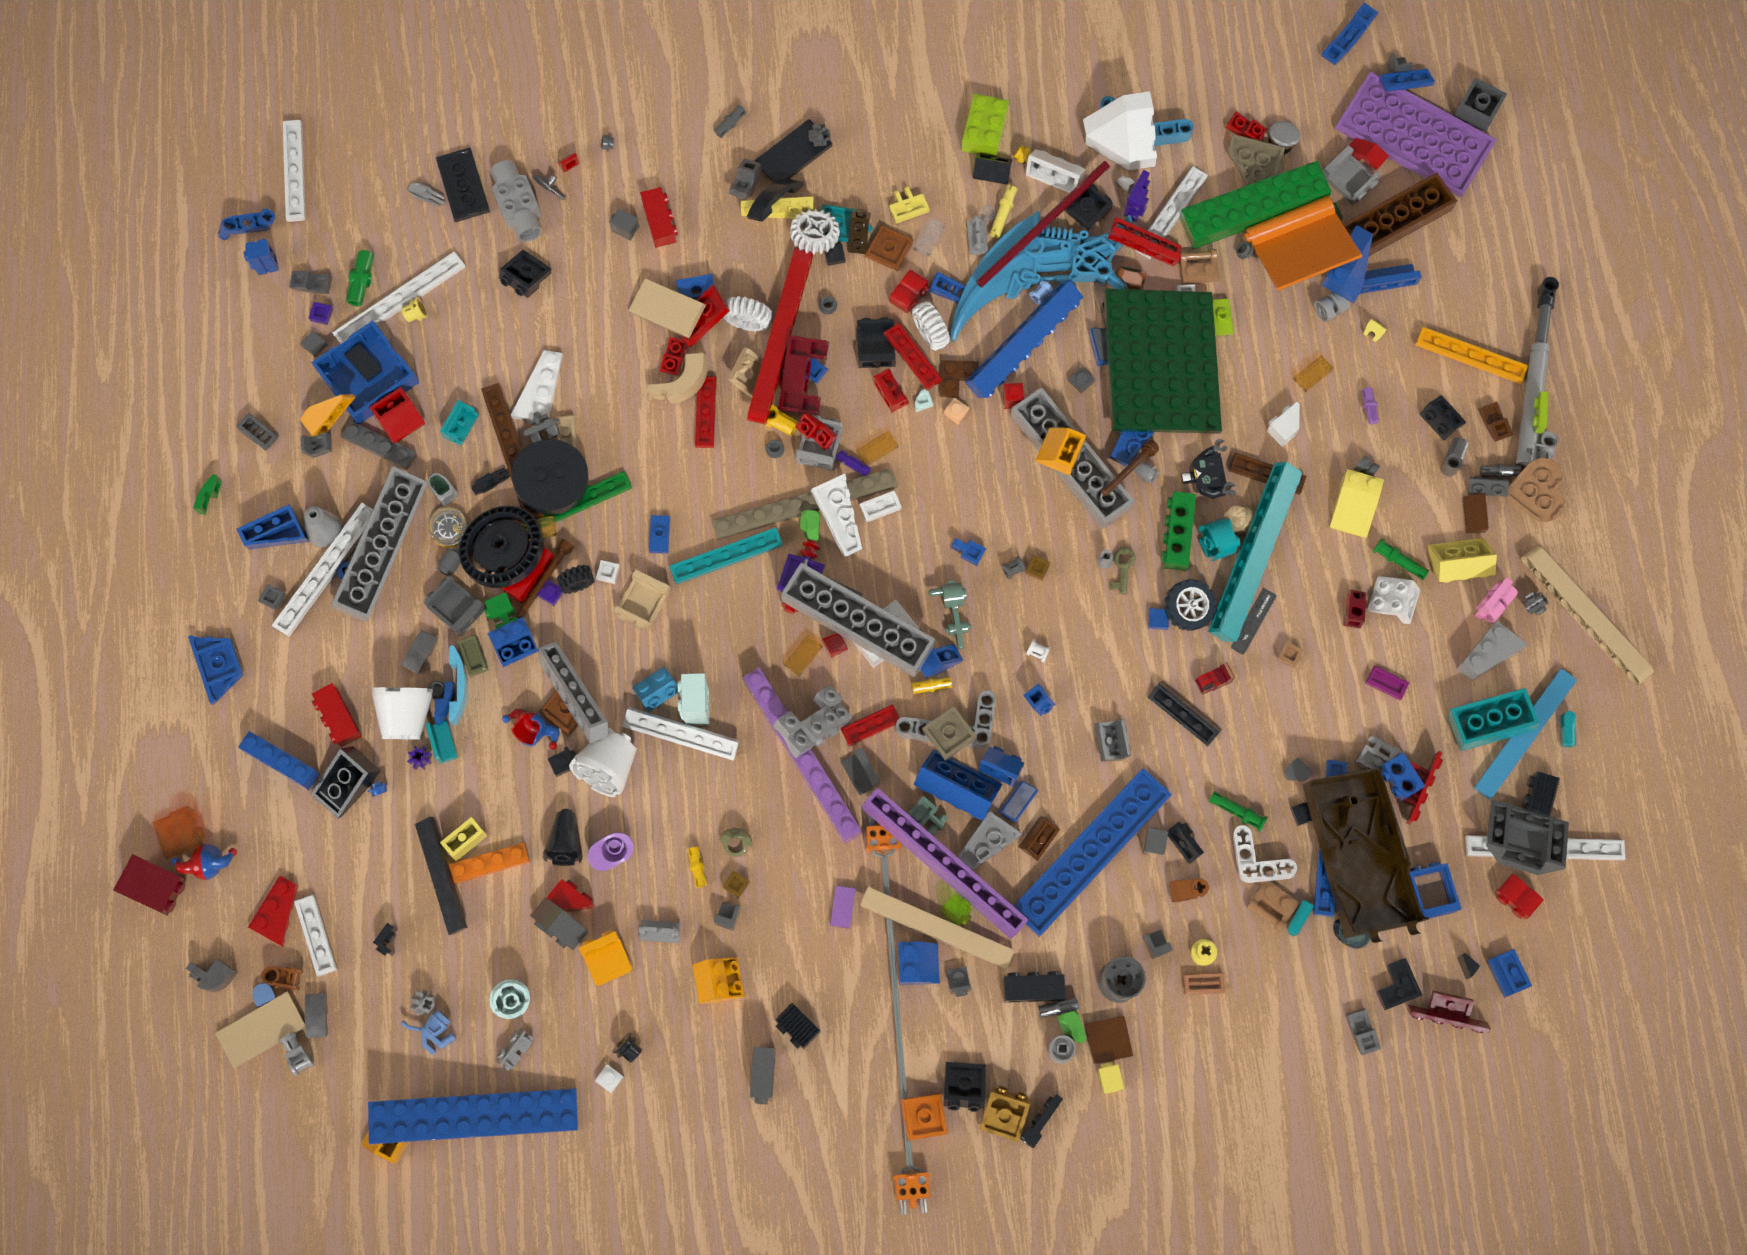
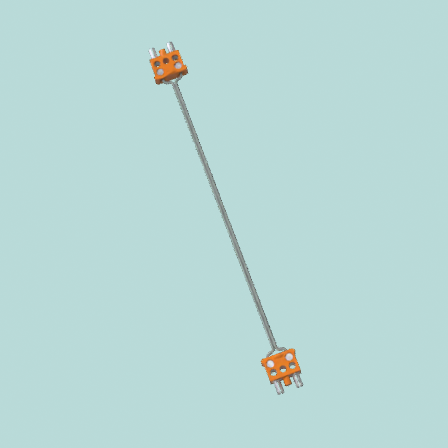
M868 814V826L865 829L867 845L865 851L873 852L875 856L881 857L884 894L890 896L887 857L893 855L894 851H898L902 845L879 823L878 826H875V820ZM891 851V853H887L885 856L876 852ZM886 918L901 1099H906L907 1090L893 923L891 919ZM904 1124L907 1167L901 1169L899 1175L892 1177L895 1187V1199L899 1201L900 1215H903V1208L904 1215H907L906 1200H909L910 1208H917L916 1199L920 1200V1212L924 1214L928 1212L927 1198H930L928 1177H930V1174L928 1172L922 1173L920 1168L913 1166L911 1140L907 1141ZM909 1167H911L913 1170L919 1171V1173L902 1174L903 1171H907ZM921 1187H923V1188L925 1189V1193H924V1194H921V1193H920V1188H921ZM911 1188L915 1190L914 1195H911L909 1192ZM900 1189H903L905 1192L903 1196L899 1193Z

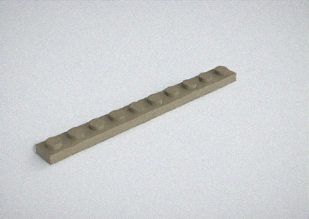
M892 468L846 481L847 489H849L850 501L891 490L898 486ZM812 492L713 520L712 525L717 540L799 517L801 516V511H819L820 508Z

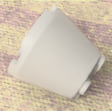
M372 688V697L382 739H420L432 698V689Z
M608 728V737L589 743L573 758L569 767L579 780L583 778L586 783L592 786L591 789L605 796L615 797L616 794L621 795L625 788L637 749L630 742L631 738L628 735L615 733L612 729Z

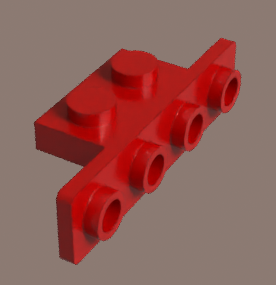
M1438 751L1434 755L1429 769L1410 762L1425 787L1402 801L1412 806L1406 820L1408 825L1413 821L1416 822L1421 814L1419 807L1427 800L1428 793L1426 791L1428 786L1431 787L1435 781L1436 776L1433 774L1436 769L1440 768L1443 759H1441L1443 752ZM1402 782V787L1410 791V786Z

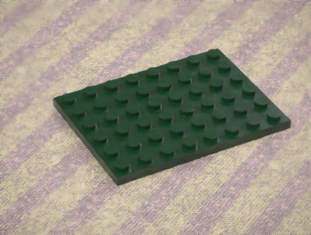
M1105 288L1103 294L1112 431L1220 434L1222 432L1212 292Z

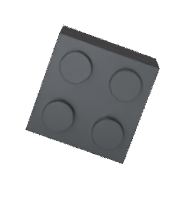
M1475 78L1454 116L1486 132L1507 93Z

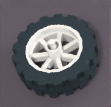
M1188 579L1174 584L1168 590V595L1164 599V602H1166L1164 611L1167 612L1168 615L1166 616L1168 620L1172 621V625L1178 626V629L1193 631L1207 626L1213 620V615L1217 611V608H1215L1217 600L1214 599L1213 595L1215 594L1213 590L1209 589V585L1203 584L1201 580ZM1186 591H1190L1189 600L1183 594ZM1194 593H1196L1200 598H1198L1197 600L1193 599ZM1180 597L1184 600L1183 604H1178ZM1200 601H1202V608L1198 606ZM1179 607L1184 608L1183 614L1180 612ZM1194 609L1201 611L1198 617H1196ZM1189 610H1190L1192 619H1189V618L1185 617V616L1187 615V613L1189 612Z

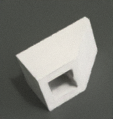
M1298 402L1292 406L1290 404L1286 406L1281 416H1275L1268 423L1270 426L1267 432L1282 447L1294 438L1299 430L1300 404Z

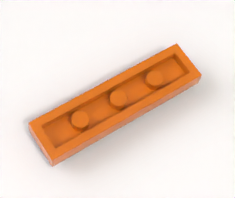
M523 842L448 865L455 885L529 863L530 860L526 844Z

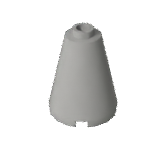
M316 506L308 508L304 514L305 534L309 542L320 548L330 547L343 529L341 519L336 514Z

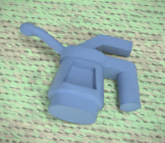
M438 1009L431 1013L425 1025L421 1028L410 1026L405 1021L401 1022V1025L407 1029L421 1031L422 1047L431 1055L436 1051L427 1044V1038L441 1049L456 1040L453 1033H450L442 1040L437 1038L438 1035L448 1028V1024L451 1022Z

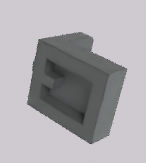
M967 967L947 970L951 995L956 994V997L968 995L967 992L971 991V985L969 983Z

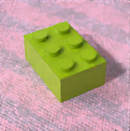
M974 93L962 140V151L997 156L1008 113L1009 100Z

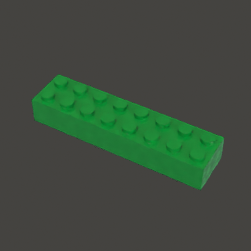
M1317 160L1181 209L1180 221L1192 249H1196L1244 232L1248 227L1327 195L1331 196L1332 191Z

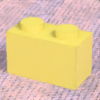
M470 817L440 843L452 858L458 861L486 838L487 835L476 821Z

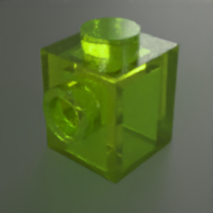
M954 894L941 909V913L958 926H961V924L966 925L972 918L970 915L972 912L971 904L966 899H959Z

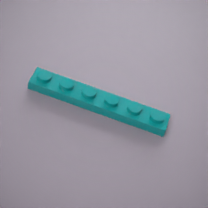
M775 527L670 565L669 568L675 584L678 585L783 547V543Z

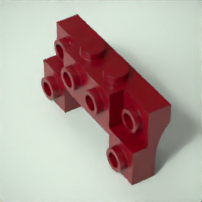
M789 335L786 357L782 361L783 377L781 376L779 382L781 388L779 410L819 416L821 397L807 395L812 359L827 360L829 341Z

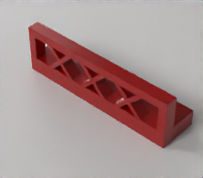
M1115 217L1108 239L1171 266H1175L1180 261L1181 245ZM1117 224L1124 226V229L1117 227ZM1134 232L1140 233L1141 237L1138 236V235H1135V234H1133V233H1134ZM1154 239L1157 241L1158 244L1151 242L1149 240ZM1170 246V247H1172V248H1174V249H1176V250H1175V252H1174V251H1172V250H1170V249H1167V248H1165V247Z

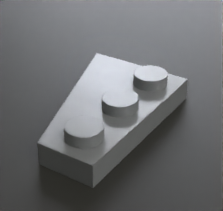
M989 812L957 858L973 871L1022 836V833L992 812Z

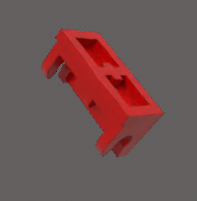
M890 369L873 376V383L891 413L909 404L907 397L902 392Z

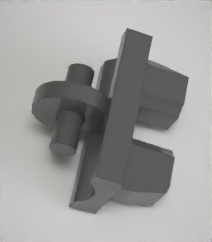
M537 411L533 414L534 419L529 421L531 426L535 424L537 426L523 431L525 436H529L532 443L544 440L541 432L545 430L549 438L559 436L558 425L561 423L559 419L555 420L554 418L544 422V420L549 419L548 415H541Z

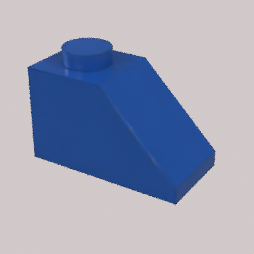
M955 644L935 648L928 655L921 667V671L925 677L938 675L964 660Z

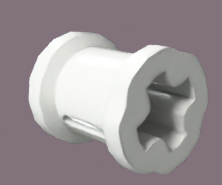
M1033 639L1026 655L1037 657L1044 663L1051 647L1042 646Z

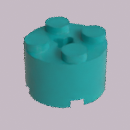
M1221 518L1201 525L1198 528V533L1201 532L1202 538H1199L1201 549L1207 558H1212L1210 560L1212 562L1235 554L1237 547L1240 546V540L1234 534L1232 522L1229 518Z

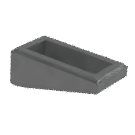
M250 413L236 426L237 430L265 451L278 439L275 433ZM252 422L253 425L246 430L245 428ZM256 427H259V429L254 433V435L251 434V432ZM262 431H264L265 433L263 434V436L260 439H257L256 437ZM268 435L271 436L265 444L262 443Z

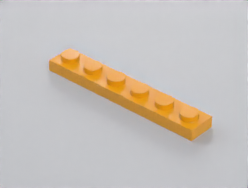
M1422 327L1415 346L1519 384L1523 382L1528 368L1526 364Z

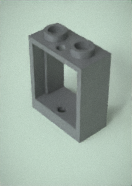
M753 1048L750 1098L754 1100L755 1104L766 1105L768 1101H772L776 1054L774 1048Z

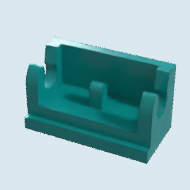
M458 400L440 430L442 437L462 446L479 414L474 411L473 407Z

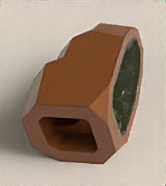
M1124 266L1117 268V277L1125 282L1127 287L1143 290L1146 280L1145 271Z

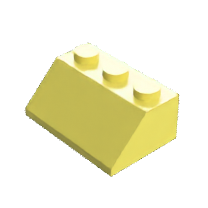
M1484 538L1428 545L1433 574L1439 582L1448 583L1452 580H1469L1470 578H1486L1496 575L1497 554Z

